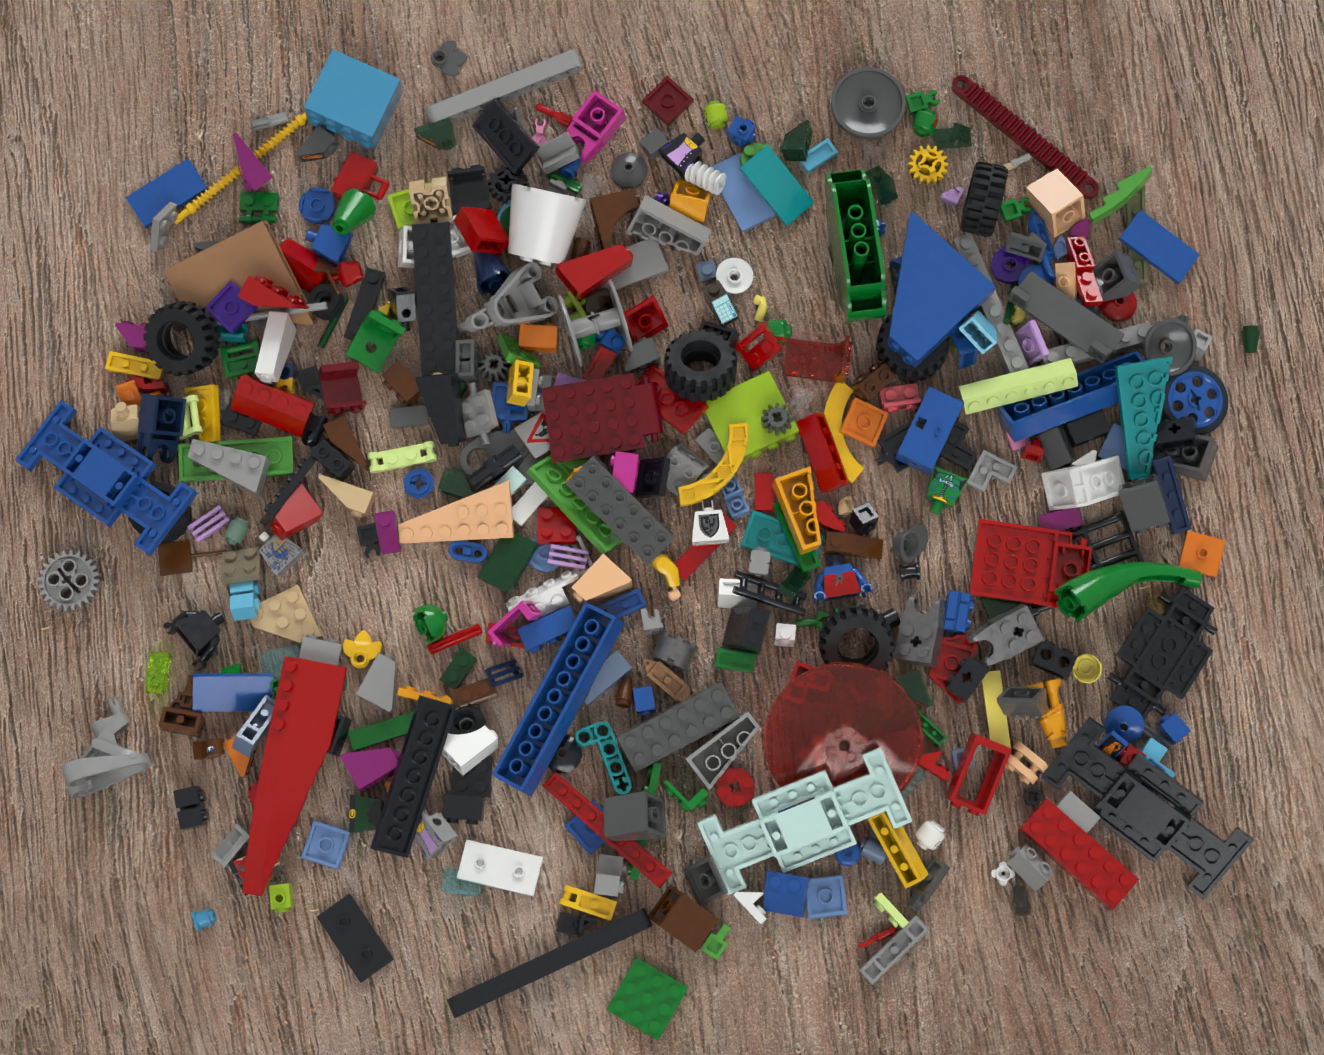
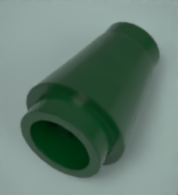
M1243 326L1241 334L1245 353H1257L1260 336L1259 326Z

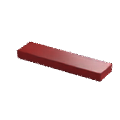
M723 513L728 535H730L737 528V525ZM721 544L692 545L675 563L678 567L679 577L685 582Z

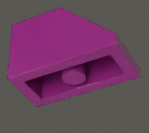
M394 510L374 513L382 555L401 552L398 521Z

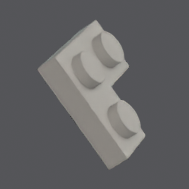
M169 202L153 218L150 250L158 252L167 244V229L178 217L176 212L177 204Z
M983 450L966 485L982 493L991 477L1009 485L1018 467Z

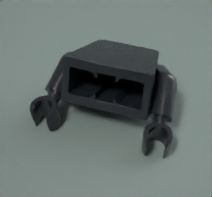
M197 610L183 611L172 620V623H165L163 628L167 629L171 626V630L167 634L174 635L177 632L196 657L200 656V659L192 662V666H195L199 661L201 667L198 671H201L206 667L205 661H208L217 649L221 632L218 626L225 622L219 612L210 617L205 610L200 612Z

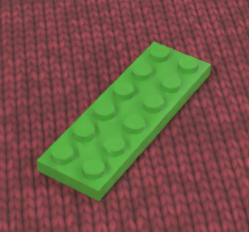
M292 436L209 442L267 456L271 461L267 477L286 476L295 473L294 442ZM191 443L178 444L180 482L226 480L192 462L187 457Z
M549 455L530 467L527 474L601 554H607L624 542L567 486L566 480L572 471L563 462L553 464L552 456Z

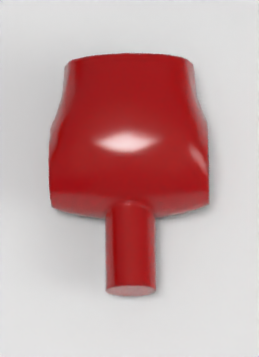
M359 261L341 262L338 264L339 274L331 275L334 282L340 280L343 287H351L364 279Z

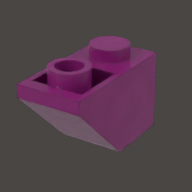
M123 321L122 323L115 324L116 328L136 352L149 353L148 350H145L144 345L147 344L143 340V334L147 332L144 330L146 323L134 325L133 322Z

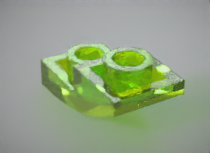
M151 652L146 675V693L165 694L170 678L167 674L172 658L170 653Z

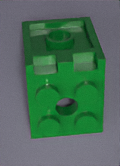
M371 310L364 318L345 356L379 373L396 340L403 335L406 328L402 327L403 324L398 320L392 319L391 321L386 318V314L383 312ZM367 343L375 345L376 350L374 353H369L366 350Z

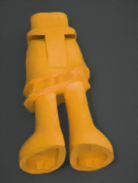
M1061 678L1044 682L1049 695L1051 709H1048L1039 718L1044 734L1048 737L1047 741L1050 740L1052 749L1067 745L1065 740L1067 736L1064 717L1065 709H1062L1064 703L1060 704L1058 697V688L1062 684ZM1041 682L1025 687L1044 688V685Z

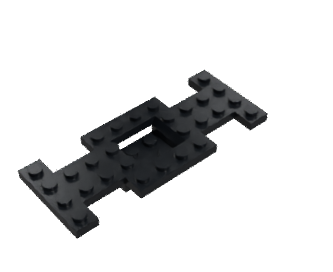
M1089 716L1041 778L1058 790L1069 775L1101 798L1092 810L1101 817L1098 821L1154 863L1164 851L1170 850L1198 871L1187 885V888L1204 900L1250 846L1254 838L1237 826L1225 841L1193 818L1204 804V801L1140 753H1137L1129 765L1125 767L1094 744L1106 728ZM1142 782L1146 784L1148 787H1150L1152 790H1154L1156 793H1158L1160 796H1162L1164 799H1166L1168 802L1173 804L1175 807L1173 808L1160 797H1158L1156 794H1154L1152 791H1150L1148 788H1146L1144 785H1142Z

